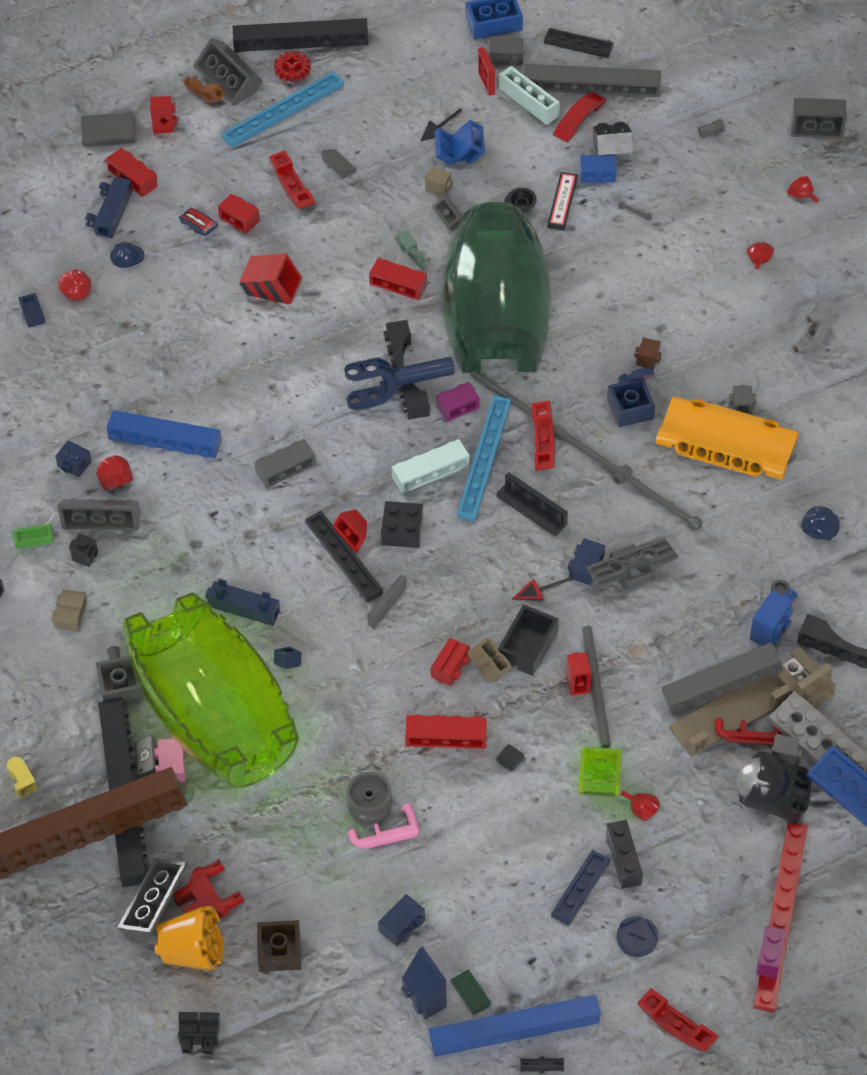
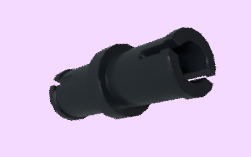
M540 1056L537 1059L520 1058L521 1072L540 1071V1074H545V1071L564 1072V1058H545L544 1056Z

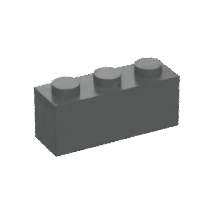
M305 439L294 442L288 447L279 449L255 461L256 474L266 489L316 466L315 453Z

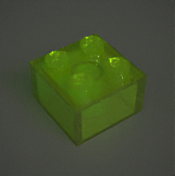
M581 747L578 794L619 797L622 749Z

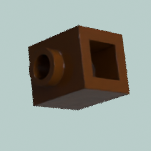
M643 337L640 347H636L635 350L636 365L654 369L656 363H660L661 342Z

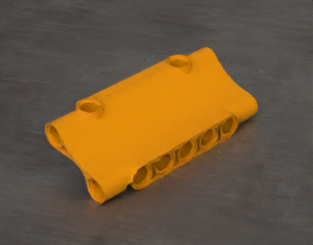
M673 396L664 421L658 431L656 444L671 449L675 445V451L682 456L751 476H760L763 471H766V476L783 480L789 458L798 439L799 431L781 427L774 420L718 406L700 399L690 401Z

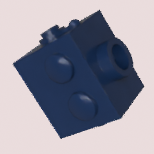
M69 440L55 455L57 467L77 477H80L92 462L89 450Z

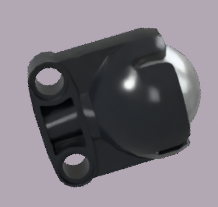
M757 752L752 759L740 767L737 773L736 783L739 790V801L747 808L762 810L783 818L790 824H796L807 811L810 801L812 781L806 777L809 770L802 766L797 767L784 762L768 752Z

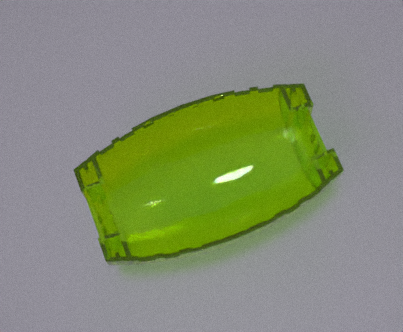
M191 592L176 598L171 614L151 622L147 620L143 612L126 617L122 628L128 657L138 684L161 724L195 761L211 774L234 788L254 785L272 775L288 761L299 741L294 719L291 718L288 711V703L284 701L282 690L262 657L235 626L232 628L225 622L226 618L222 614L218 616L211 610L212 606Z

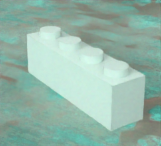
M510 66L499 74V89L546 125L559 117L560 102L514 67Z
M460 439L451 441L439 448H433L429 452L416 455L407 461L399 462L392 466V478L403 494L469 467V454Z

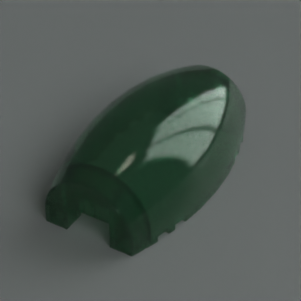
M487 202L467 210L456 227L448 249L443 275L444 322L450 346L453 349L454 357L462 373H471L473 370L481 373V359H517V372H536L543 355L544 346L546 345L551 315V288L544 250L527 214L519 207L509 203Z

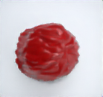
M74 269L60 276L58 289L65 298L79 301L89 296L92 281L83 271Z
M114 455L103 459L99 463L96 475L104 490L115 489L133 480L130 465L123 457Z

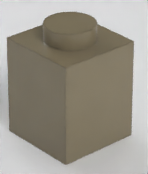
M431 167L425 178V191L438 195H446L453 185L451 172Z

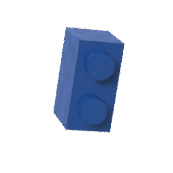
M615 155L580 156L581 183L616 182Z

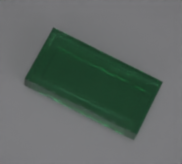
M469 969L451 979V984L472 1015L491 1006V1001Z

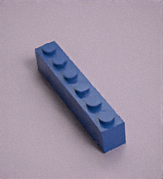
M116 410L112 411L106 427L108 439L114 441H124L131 444L146 445L151 448L156 447L168 451L200 455L205 458H216L222 442L221 430Z

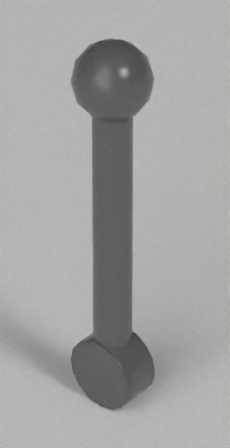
M624 202L618 203L619 209H627L644 216L647 220L652 217L650 213H643L626 206Z

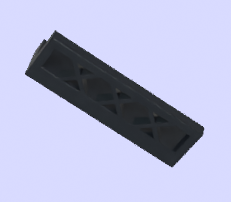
M510 472L505 475V485L496 493V497L556 537L568 524V511Z

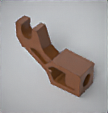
M186 77L183 80L185 86L191 92L200 95L208 103L219 102L225 95L220 84L204 86L196 77L191 79Z

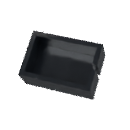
M523 604L499 645V652L508 659L512 668L516 665L517 670L533 676L558 633L559 618Z

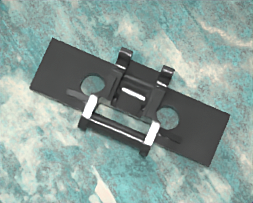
M663 538L638 548L635 544L613 551L608 559L586 566L585 569L599 588L618 581L625 590H629L631 586L650 579H657V572L654 568L676 560L679 556L668 541ZM644 554H651L654 557L649 559ZM637 568L639 572H645L636 577L627 578L628 571Z

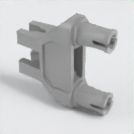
M815 307L812 313L807 314L804 318V322L807 324L806 329L799 342L792 345L791 352L794 355H799L802 352L809 353L817 349L825 339L832 335L834 330L830 326L838 322L840 315H831L832 309Z

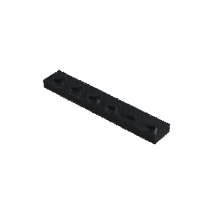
M322 510L305 519L306 525L367 603L383 594L381 586L346 541L332 527V523Z

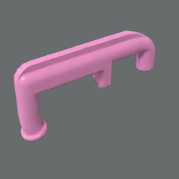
M407 803L401 808L406 814L409 825L380 832L378 823H374L375 835L358 838L357 831L351 828L347 832L350 842L354 846L369 849L417 837L420 830L412 803Z

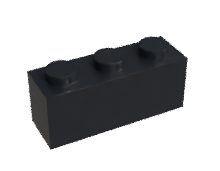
M627 819L607 823L606 838L621 889L642 885L643 872Z

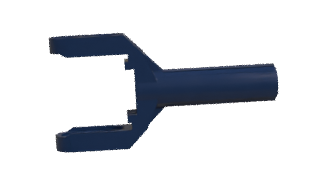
M379 357L349 363L344 368L345 377L348 380L360 381L382 376V381H379L380 386L351 392L347 396V406L352 410L382 405L393 397L398 386L454 375L453 360L451 357L399 368H393L388 361ZM368 366L376 367L373 371H368L366 368ZM357 370L358 373L350 375L348 371ZM371 394H375L378 396L376 399L368 398V396ZM352 398H358L360 400L358 403L350 402Z

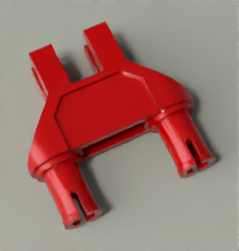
M219 859L205 867H196L191 874L188 884L173 893L174 901L178 907L192 900L194 901L182 909L184 914L200 907L212 906L217 911L219 918H223L228 915L229 910L245 902L239 891L225 899H220L212 887L209 879L225 871Z

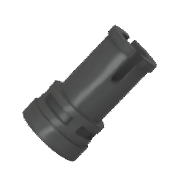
M721 118L712 121L710 124L698 127V133L701 138L713 133L725 132V126Z

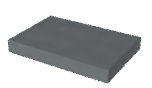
M132 112L81 116L83 146L135 141Z

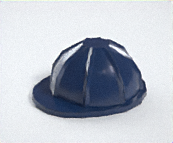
M124 241L116 244L110 253L111 262L119 268L137 265L142 262L145 256L141 247Z

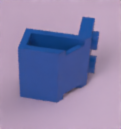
M469 120L453 135L438 128L435 131L436 158L448 164L462 161L472 164L485 153L483 126Z

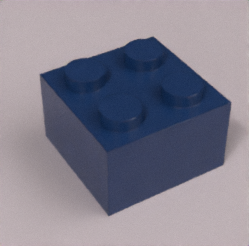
M643 377L608 385L607 400L618 427L654 419L655 404Z

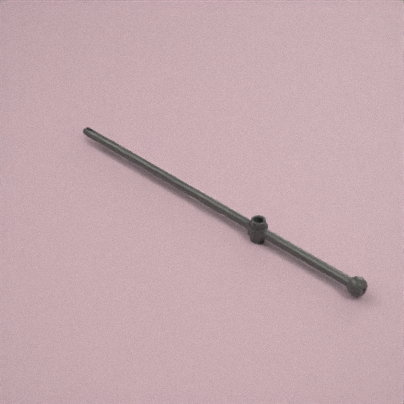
M471 371V376L499 396L511 399V404L532 417V408L477 371ZM554 424L555 434L613 472L612 479L616 484L628 482L687 522L690 530L698 531L703 523L699 517H691L632 477L633 470L629 465L625 464L624 466L617 467Z

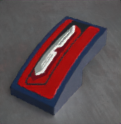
M191 207L179 217L182 224L193 227L195 233L207 236L218 227V224L209 216Z

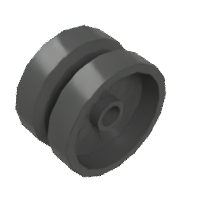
M364 772L353 777L347 787V803L352 818L359 823L372 825L380 823L388 817L392 809V791L390 783L384 776L375 772Z

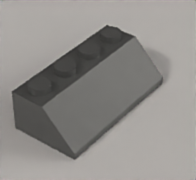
M210 38L193 65L211 84H220L225 93L224 97L232 105H236L254 95L263 81L224 41Z
M71 498L62 499L58 503L62 529L138 530L139 501Z
M159 858L153 859L117 927L129 941L147 943L188 866L187 862Z

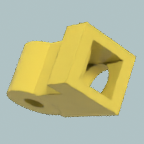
M20 757L9 759L7 769L9 776L17 782L14 784V788L18 798L21 799L38 791L36 781L24 760Z

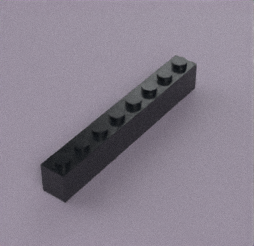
M367 18L233 25L234 52L369 45Z

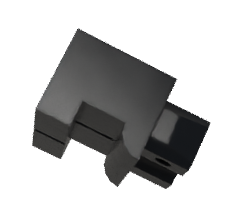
M179 1012L178 1039L182 1053L191 1054L193 1053L194 1045H201V1052L203 1054H213L215 1045H218L220 1013L200 1012L199 1019L198 1012Z

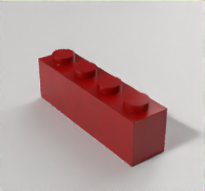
M419 714L406 716V746L486 749L487 718L480 716L461 717L458 715L452 717L440 715L422 716Z

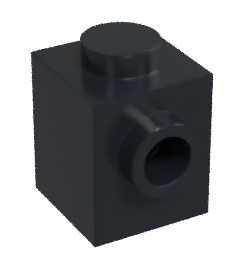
M78 534L69 546L72 561L88 567L97 557L99 551L96 540L82 534Z

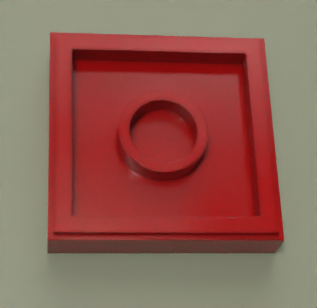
M481 47L478 48V74L490 96L495 94V69L485 48Z

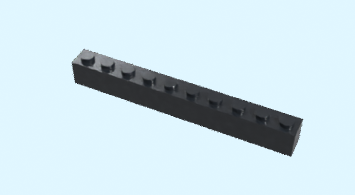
M122 698L98 702L109 790L137 780V775L132 774V769H136L134 757H130V752L133 751L132 739L128 740L127 736L131 734L130 723L125 721V718L129 717L127 705L123 706ZM134 826L120 834H115L122 888L140 885L149 869L148 863H144V858L148 856L146 845H142L141 841L145 839L144 828L140 826Z

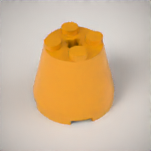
M200 907L156 925L158 942L155 943V953L161 956L164 964L206 971L217 970V964H221L223 960L224 938L223 935H220V929L217 925L220 918L214 907Z

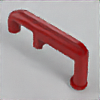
M720 717L715 720L717 735L728 742L773 746L775 735H783L775 726L774 733L747 731L744 719L741 720L740 731L724 730V720Z

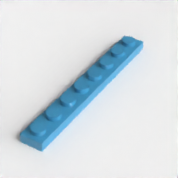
M333 71L223 132L222 138L233 148L343 87L344 81Z
M493 395L457 512V518L476 522L511 406V399Z

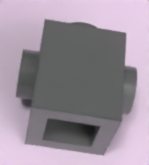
M733 386V392L729 393V404H732L733 410L752 415L753 404H756V393H752V386Z

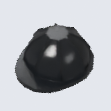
M516 188L505 197L504 206L512 212L528 213L535 206L537 196L528 188Z

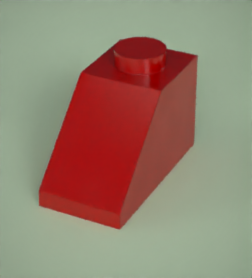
M356 509L341 512L332 527L355 552H358L366 539L367 521Z

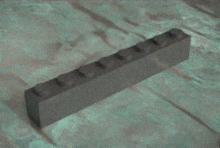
M540 64L524 65V76L546 92L582 94L594 92L603 95L660 97L661 70Z

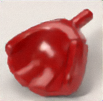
M807 175L794 180L787 190V194L791 197L807 198L809 196L815 203L819 202V199L813 194L814 188Z
M756 242L747 248V254L749 259L755 264V268L759 269L760 264L766 263L772 258L774 248L766 242Z
M624 790L620 794L631 801L630 807L633 814L643 821L649 820L659 809V800L652 794L636 793L632 796Z

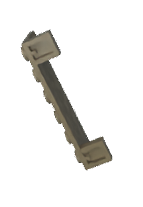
M771 676L761 679L758 683L748 684L738 691L724 694L721 698L715 699L669 725V729L692 757L722 740L715 731V720L718 717L724 720V730L738 731L740 730L742 719L746 721L747 726L773 712L791 695L792 689L788 684L780 687Z

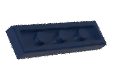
M592 849L553 909L551 917L569 926L609 865L610 858Z

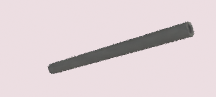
M584 626L582 632L585 651L591 669V688L600 744L602 749H608L611 747L592 627Z

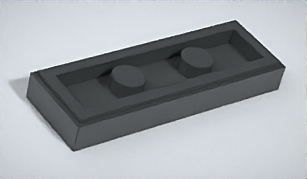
M399 575L367 614L369 627L374 629L407 589V578L405 576Z

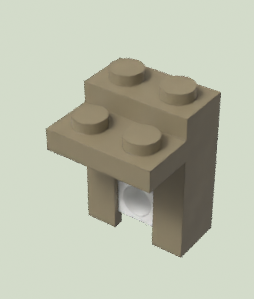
M800 646L790 652L793 659L782 665L783 671H780L775 676H771L780 687L788 684L792 689L791 694L796 691L815 709L824 701H830L835 695L836 684L831 680L833 668L828 663L820 668Z

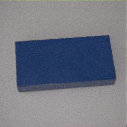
M36 293L18 297L28 328L44 324L45 318Z

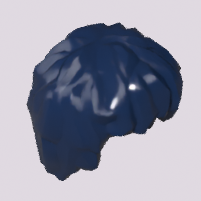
M815 506L810 508L801 521L803 532L811 538L830 541L838 534L840 529L838 516L827 507Z

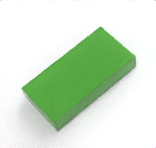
M51 524L13 530L16 549L54 543Z

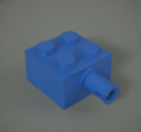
M788 588L784 595L773 590L770 592L752 619L750 640L762 646L770 642L773 645L779 643L782 637L781 633L783 630H788L792 622L790 620L793 613L792 602L797 597V593L794 590L789 594L791 589Z

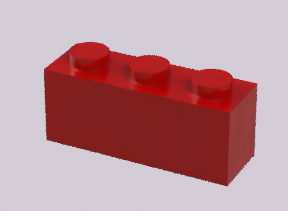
M122 147L106 158L107 170L117 178L131 180L132 190L142 198L158 187L157 174Z
M377 258L369 272V284L419 301L427 287V274L390 262L389 260Z

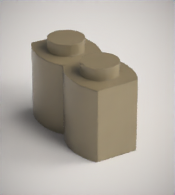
M63 589L61 595L57 597L56 605L58 607L56 611H53L52 622L55 624V629L79 632L87 606L86 592Z
M489 637L480 641L467 652L470 660L480 668L481 674L490 683L511 669L508 659L499 652L497 645Z

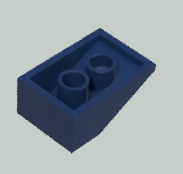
M421 947L402 977L401 990L407 999L410 997L415 1012L418 1015L421 1014L426 1020L447 1007L446 978L424 947Z

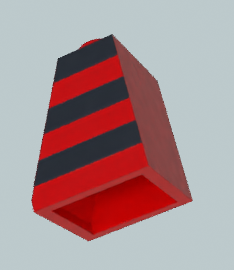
M287 253L250 256L239 284L249 296L291 304L302 276Z

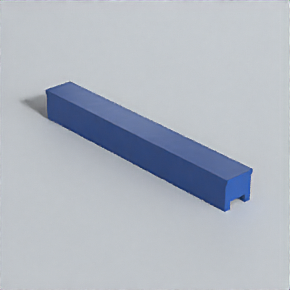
M596 995L429 1028L428 1031L433 1054L436 1057L598 1024L601 1012Z

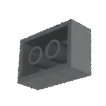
M794 98L791 115V137L843 139L847 116L846 100Z

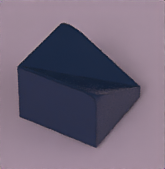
M292 647L274 650V664L284 669L301 666L302 652Z

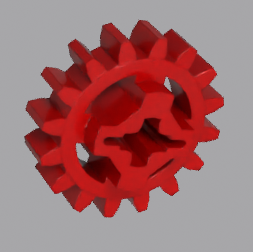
M292 50L289 54L285 51L284 56L279 54V59H275V75H279V79L284 78L285 82L291 80V83L294 80L300 82V78L306 79V75L310 74V59L306 58V54L301 55L300 51L294 53Z

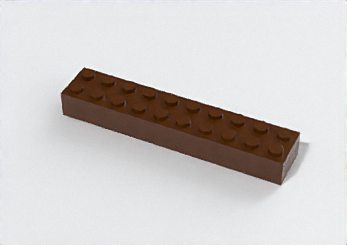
M172 766L1 832L0 879H4L18 871H25L33 865L43 864L54 857L63 856L72 850L84 848L95 841H102L113 834H120L126 829L141 826L147 821L159 819L165 814L179 811L183 807L188 806L182 784Z

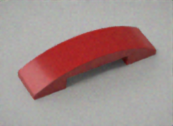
M594 92L584 95L565 114L556 127L553 136L568 143L577 133V128L593 111L597 112L607 102V99Z
M284 150L269 156L281 185L298 209H302L315 204L308 188L305 189L295 172L287 152Z
M549 400L532 403L536 471L555 467V433L551 402Z
M652 988L637 1003L659 1026L696 1050L706 1053L719 1038L716 1033L703 1024L698 1026L668 1004V1000Z

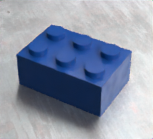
M473 0L465 2V17L474 40L523 30V15L517 0Z

